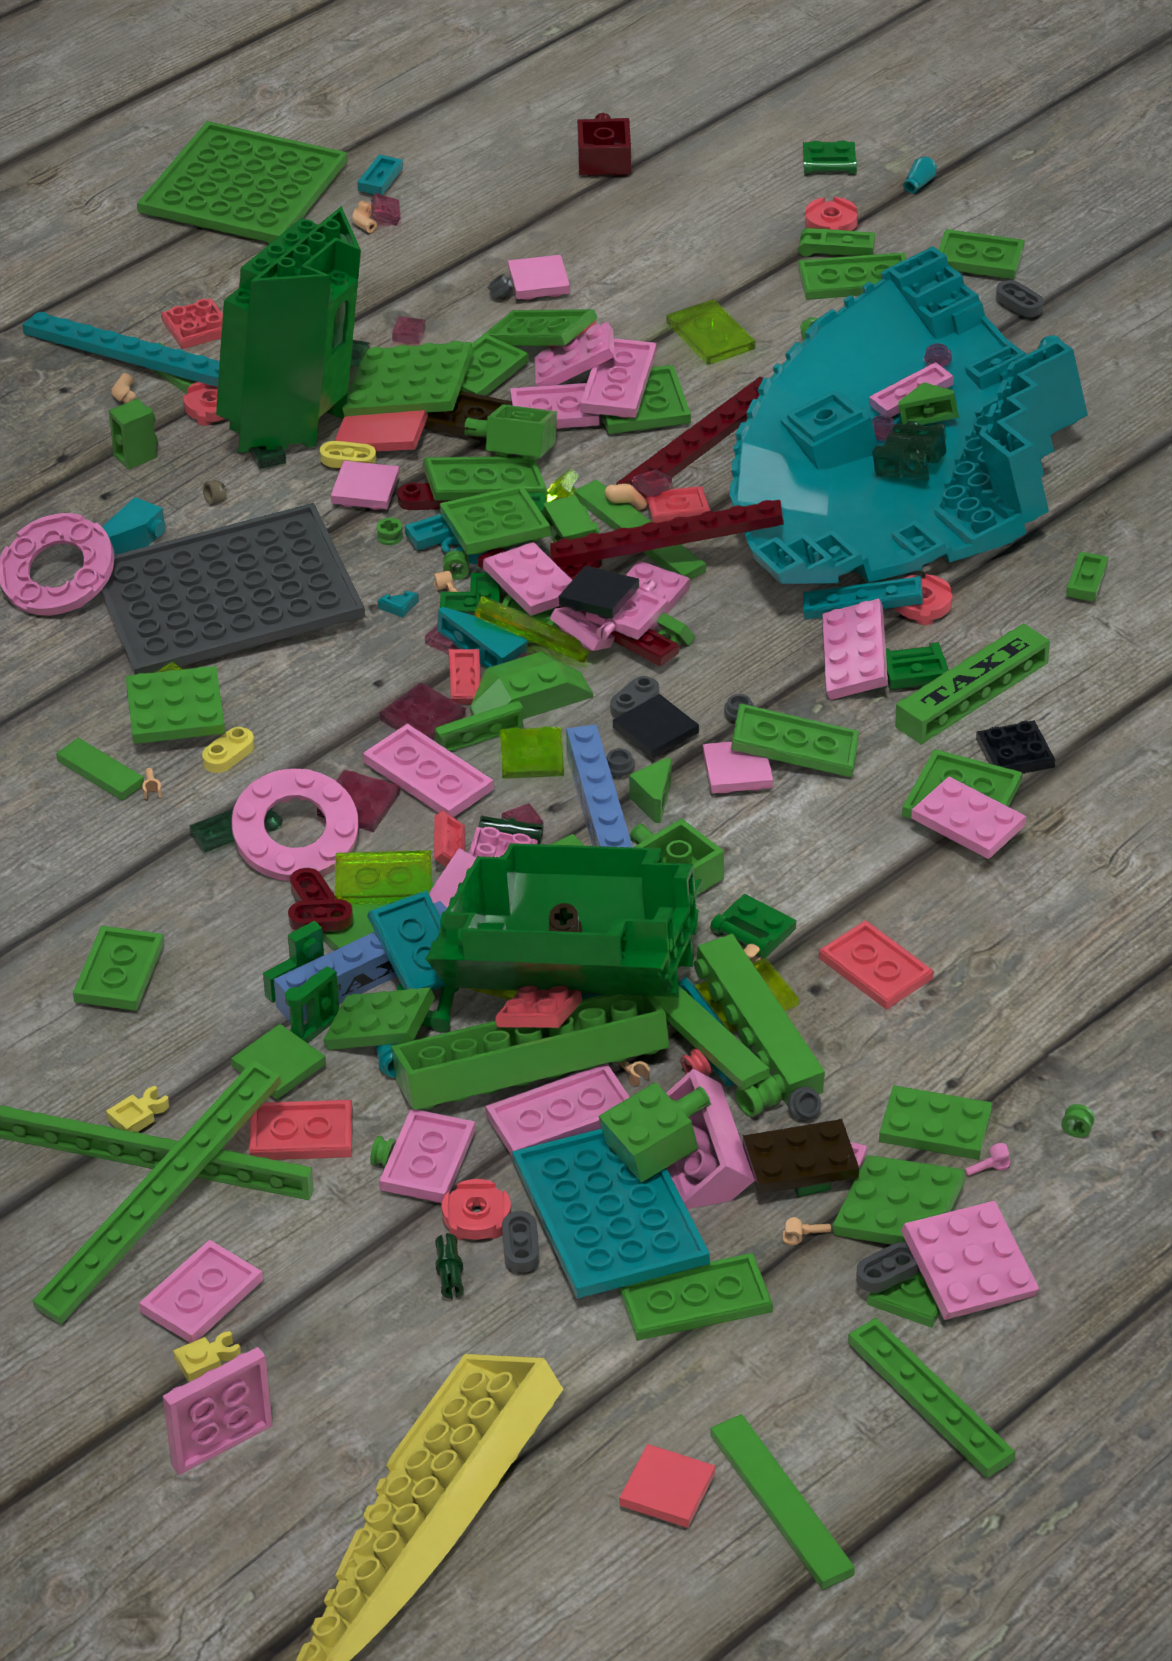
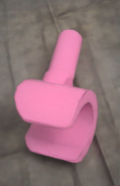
M1005 1143L993 1145L989 1151L991 1157L965 1168L966 1175L970 1176L992 1167L999 1171L1006 1170L1010 1165L1007 1145Z

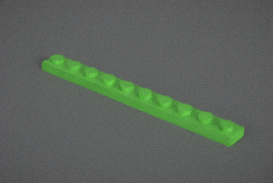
M253 1060L32 1300L34 1308L62 1325L281 1084L280 1075Z
M0 1105L1 1139L154 1169L178 1142L170 1138H161ZM222 1149L195 1177L309 1201L314 1191L312 1167Z

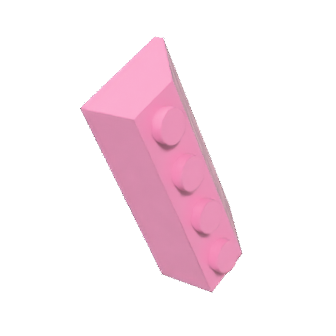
M692 1069L666 1092L671 1099L677 1101L701 1086L708 1094L711 1102L709 1107H705L689 1117L692 1121L699 1148L667 1167L687 1209L730 1202L755 1181L721 1083L695 1069Z

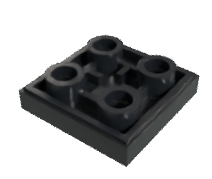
M585 565L558 596L559 605L571 608L576 612L584 611L596 614L605 619L614 618L639 588V578Z
M661 694L613 719V728L651 759L699 733V724Z
M1035 720L1021 721L1018 724L1002 727H991L990 729L976 732V741L989 764L1019 771L1022 774L1055 768L1056 759Z

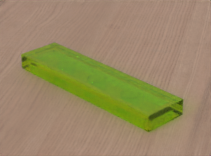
M481 595L474 613L475 617L585 663L590 650L584 648L581 645V641L574 636L568 635L559 628Z

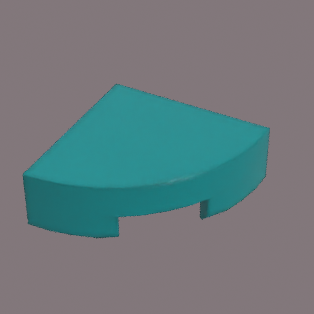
M404 591V594L390 596V593L378 599V609L403 618L419 602V595L410 591Z

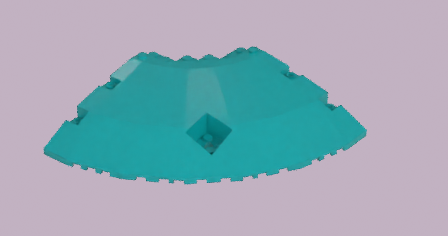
M934 246L880 273L882 279L874 285L868 282L862 286L863 293L854 299V296L850 295L843 300L845 306L836 312L830 309L819 317L805 332L806 339L802 343L795 342L785 353L787 360L782 365L778 363L774 365V374L770 378H763L758 388L759 397L752 400L746 412L748 419L746 422H741L735 434L737 441L733 448L735 459L732 460L733 481L730 484V498L733 507L758 504L764 500L774 501L780 499L783 509L784 525L743 532L753 558L781 584L840 583L838 576L847 574L852 570H855L869 583L922 570L923 565L932 563L941 556L949 563L1010 544L1017 538L1027 534L1024 524L1035 521L1038 517L1049 512L1041 479L1044 476L1041 459L1054 452L1051 436L1055 432L1073 425L1078 420L1088 416L1074 350L1060 339H1057L1026 354L1006 339L986 317L983 303L979 300L978 294L964 284L962 274L949 266L947 256ZM936 362L953 375V385L947 389L954 390L959 418L903 429L900 413L886 419L870 406L869 397Z

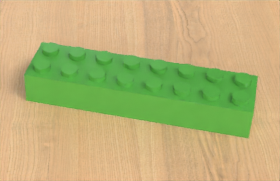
M605 994L582 1000L580 1005L559 1028L497 1027L496 1021L393 1045L391 1050L396 1082L413 1110H428L437 1104L449 1101L460 1102L470 1096L482 1093L493 1094L500 1089L511 1086H526L532 1081L543 1078H558L564 1073L576 1070L586 1071L597 1065L609 1062L620 1063L629 1057L641 1054L652 1055L659 1050L669 1048L666 1013L654 996Z

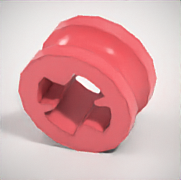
M697 1048L690 1052V1056L683 1055L680 1058L681 1065L686 1074L692 1069L706 1076L711 1074L708 1060Z

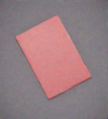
M425 410L347 416L343 418L335 441L368 444L373 446L376 451L415 450L428 418V413Z
M866 920L819 950L820 960L886 1010L933 979L934 971Z
M352 1100L263 1103L250 1117L249 1155L272 1160L352 1157Z

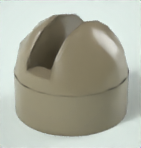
M213 480L203 484V495L208 504L219 503L226 498L227 490L223 489L225 487L224 483Z

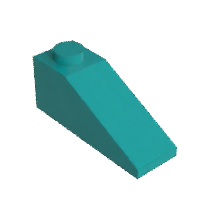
M134 497L105 523L102 528L112 543L114 555L147 547L164 533L166 526L163 508Z
M445 607L438 610L437 631L460 649H479L480 664L485 668L526 656L528 641L509 626Z

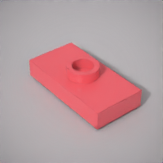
M449 649L451 705L472 704L481 682L479 649Z
M441 810L434 816V859L447 867L458 848L465 851V825Z

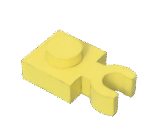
M152 1086L145 1090L142 1098L138 1099L132 1094L106 1110L107 1120L117 1129L138 1132L154 1122V1114L162 1113L169 1108L168 1096L165 1095L156 1100L159 1097L158 1088Z
M228 1331L218 1335L215 1341L210 1344L206 1337H203L173 1350L174 1361L185 1378L190 1382L202 1376L205 1372L220 1367L222 1360H233L241 1354L239 1344L226 1347L233 1344L232 1333Z

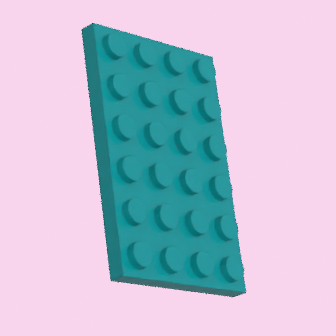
M602 1128L512 1151V1159L577 1299L710 1264V1253L667 1168L641 1183L608 1146Z

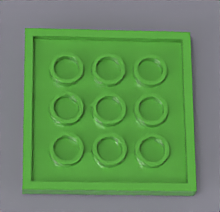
M452 341L446 344L425 343L419 346L399 345L391 348L372 347L365 349L348 393L347 404H344L342 408L344 417L425 410L426 413L453 411L473 354L472 342Z

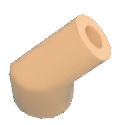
M360 201L352 216L353 223L366 232L373 233L377 228V223L370 218L372 205L369 202Z
M123 373L112 388V396L124 404L136 398V393L130 390V386L133 384L131 375Z
M611 484L605 489V497L612 503H630L637 511L643 510L647 505V500L630 484Z

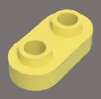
M329 441L320 447V460L330 468H341L343 461L376 464V450L368 444Z
M234 727L225 732V734L221 735L203 750L204 768L213 773H222L232 768L254 750L253 733L243 727Z

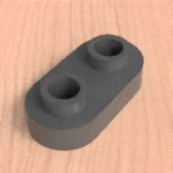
M1013 280L1002 281L997 285L996 299L1003 305L1025 318H1033L1042 313V296L1028 287Z
M640 676L632 680L612 697L610 701L612 717L617 718L658 695L659 683L648 676Z
M515 1211L508 1214L502 1221L505 1264L512 1271L520 1273L529 1272L539 1263L537 1221L533 1215L524 1211Z
M898 1242L861 1260L857 1265L856 1281L865 1291L881 1292L915 1275L919 1271V1267L907 1243Z

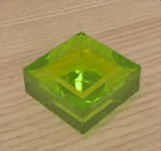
M572 468L563 473L552 483L546 493V500L549 502L570 497L576 489L573 485L579 475Z

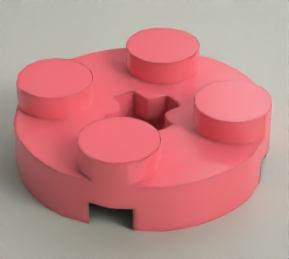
M824 197L810 202L806 207L805 228L852 231L858 225L857 208L855 204L847 199L833 197V201L825 202Z
M196 382L187 388L188 393L183 396L184 410L190 417L196 419L199 425L207 426L214 421L225 419L216 415L218 387Z
M925 574V579L921 578L923 604L893 608L901 615L916 620L920 625L932 624L934 619L943 617L952 608V594L949 583L940 577ZM910 575L905 578L915 577V575Z
M485 1179L465 1180L456 1184V1190L450 1194L448 1191L444 1195L442 1200L443 1222L448 1227L449 1233L456 1236L457 1239H495L502 1236V1221L511 1213V1201L505 1190L503 1193L496 1188V1183ZM474 1206H480V1212H472Z

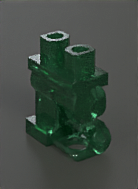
M908 421L906 424H895L892 428L893 432L887 436L886 443L883 446H876L872 451L876 476L900 478L903 475V478L930 480L928 474L929 463H939L941 457L947 452L945 425L934 423L932 426H921L915 421ZM912 460L914 462L913 470L908 467ZM894 465L895 469H887L889 466Z

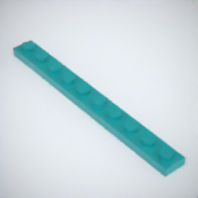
M37 312L22 324L23 334L218 387L220 361L203 355H195L181 349H173L162 346L159 343L140 340L137 337L125 336L111 330L107 331L96 328L89 324L77 323L67 318L48 315L45 312Z

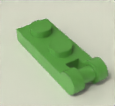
M805 228L801 231L798 252L805 257L811 256L813 253L853 256L873 255L875 233Z

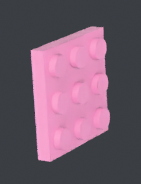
M995 1201L908 1222L901 1229L944 1320L1034 1297L1040 1290Z
M259 1347L240 1354L222 1366L209 1370L202 1376L183 1386H178L163 1395L171 1465L178 1475L273 1426L266 1356Z

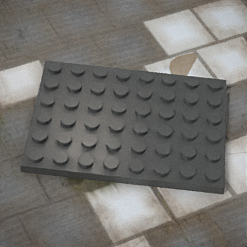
M314 503L114 555L113 571L108 582L100 591L134 675L179 668L187 664L208 660L213 657L366 616L364 605Z

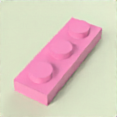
M935 362L869 397V404L883 417L889 419L900 413L898 402L920 384L925 382L948 388L953 385V375Z

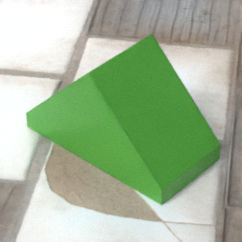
M923 382L898 402L903 429L959 418L954 390Z
M664 758L629 775V798L655 823H661L672 782V759Z

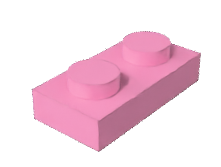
M556 608L550 617V620L559 625V629L562 632L581 641V645L590 651L610 648L615 639L611 634L605 640H602V637L600 639L596 634L600 626L586 620L584 614L573 611L571 608Z

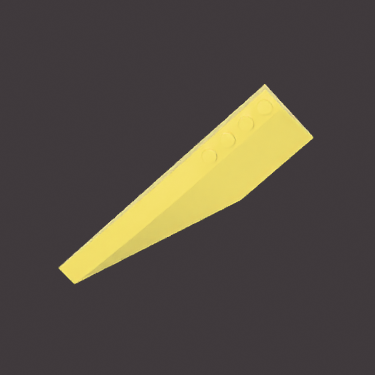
M463 1355L390 1456L386 1465L389 1473L386 1478L379 1480L375 1489L378 1497L374 1505L367 1506L363 1515L366 1523L363 1528L355 1532L335 1575L338 1579V1584L335 1589L328 1590L324 1599V1603L327 1606L322 1617L315 1618L311 1627V1631L314 1634L311 1642L305 1643L302 1646L296 1661H350L383 1629L431 1575L473 1520L492 1491L498 1486L503 1475L516 1460L519 1452L535 1433L536 1428L563 1391V1387L545 1358Z

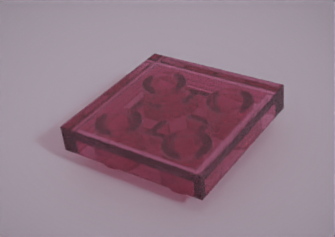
M421 682L379 712L380 721L395 730L409 724L434 740L435 728L463 719L466 716V708Z
M343 770L336 780L349 793L356 806L358 828L373 833L401 794L400 785L365 776L355 771ZM317 807V816L325 818L322 811Z

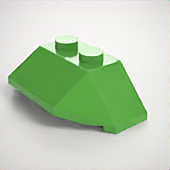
M541 651L486 668L470 706V711L472 715H476L519 701L523 706V719L593 698V692L580 671Z

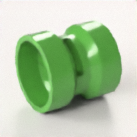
M770 1075V1077L744 1090L737 1087L735 1097L743 1113L751 1118L762 1113L764 1107H773L780 1103L782 1093L778 1083Z

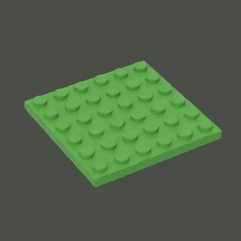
M206 121L138 201L137 209L138 212L149 214L153 217L166 218L175 222H183L201 228H209L221 231L222 233L235 234L248 239L271 243L305 216L348 162L347 152Z

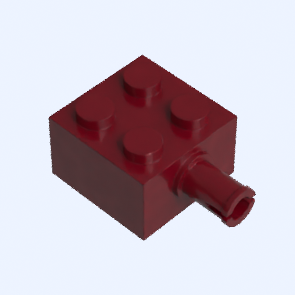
M599 113L595 116V119H577L579 175L631 174L629 118L611 119L609 114Z

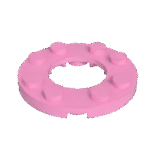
M73 513L48 515L29 523L17 532L18 537L9 547L5 546L0 556V585L7 598L22 611L44 616L58 615L79 609L92 600L108 582L115 560L112 543L101 525L84 519L83 515ZM69 544L76 546L83 552L84 565L76 572L71 582L68 580L65 585L50 588L49 586L42 587L37 582L31 580V564L35 557L44 549L53 545Z
M283 769L256 779L242 792L232 814V834L237 850L242 858L263 875L277 880L290 881V876L294 871L300 868H313L319 871L322 876H325L341 866L354 849L358 836V813L349 793L332 778L308 769ZM299 798L301 801H310L319 807L325 816L326 827L323 835L315 843L308 846L290 848L279 845L269 837L265 830L264 820L267 812L276 803H285Z

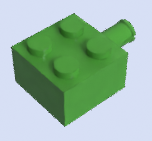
M503 404L488 416L487 421L467 418L465 427H468V429H465L464 433L465 436L486 437V450L494 451V454L497 456L507 457L512 454L522 455V458L526 460H537L556 443L557 411Z
M682 818L656 834H653L643 824H638L631 830L630 840L637 844L634 847L662 848L663 863L693 864L694 879H702L701 891L698 894L724 879V850Z
M655 1082L598 1117L606 1143L642 1183L699 1148L692 1121L689 1117L705 1107H709L711 1102L708 1094L701 1086L675 1101Z

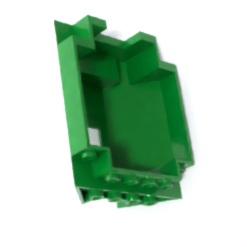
M342 206L319 225L308 219H299L241 267L239 288L224 300L216 415L230 420L229 429L239 433L238 453L249 452L251 447L266 446V450L288 449V444L297 443L303 444L305 447H316L319 418L326 412L341 419L344 418L342 408L344 404H347L361 249Z
M510 843L504 855L500 857L477 856L471 868L467 869L463 882L458 884L456 894L450 898L448 908L441 914L439 935L435 941H432L431 949L425 959L447 987L518 990L521 987L531 985L536 986L537 990H549L555 986H567L568 990H578L581 993L679 997L677 966L693 967L692 935H696L699 910L696 909V897L699 891H701L702 879H694L693 864L663 863L662 848ZM561 903H568L574 906L582 924V932L549 931V914L552 908Z

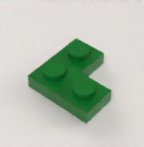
M471 573L470 592H440V608L445 607L480 618L497 620V613L500 608V585L488 573Z
M315 921L288 934L290 958L263 972L265 997L272 1003L276 1002L275 978L324 956L322 927Z

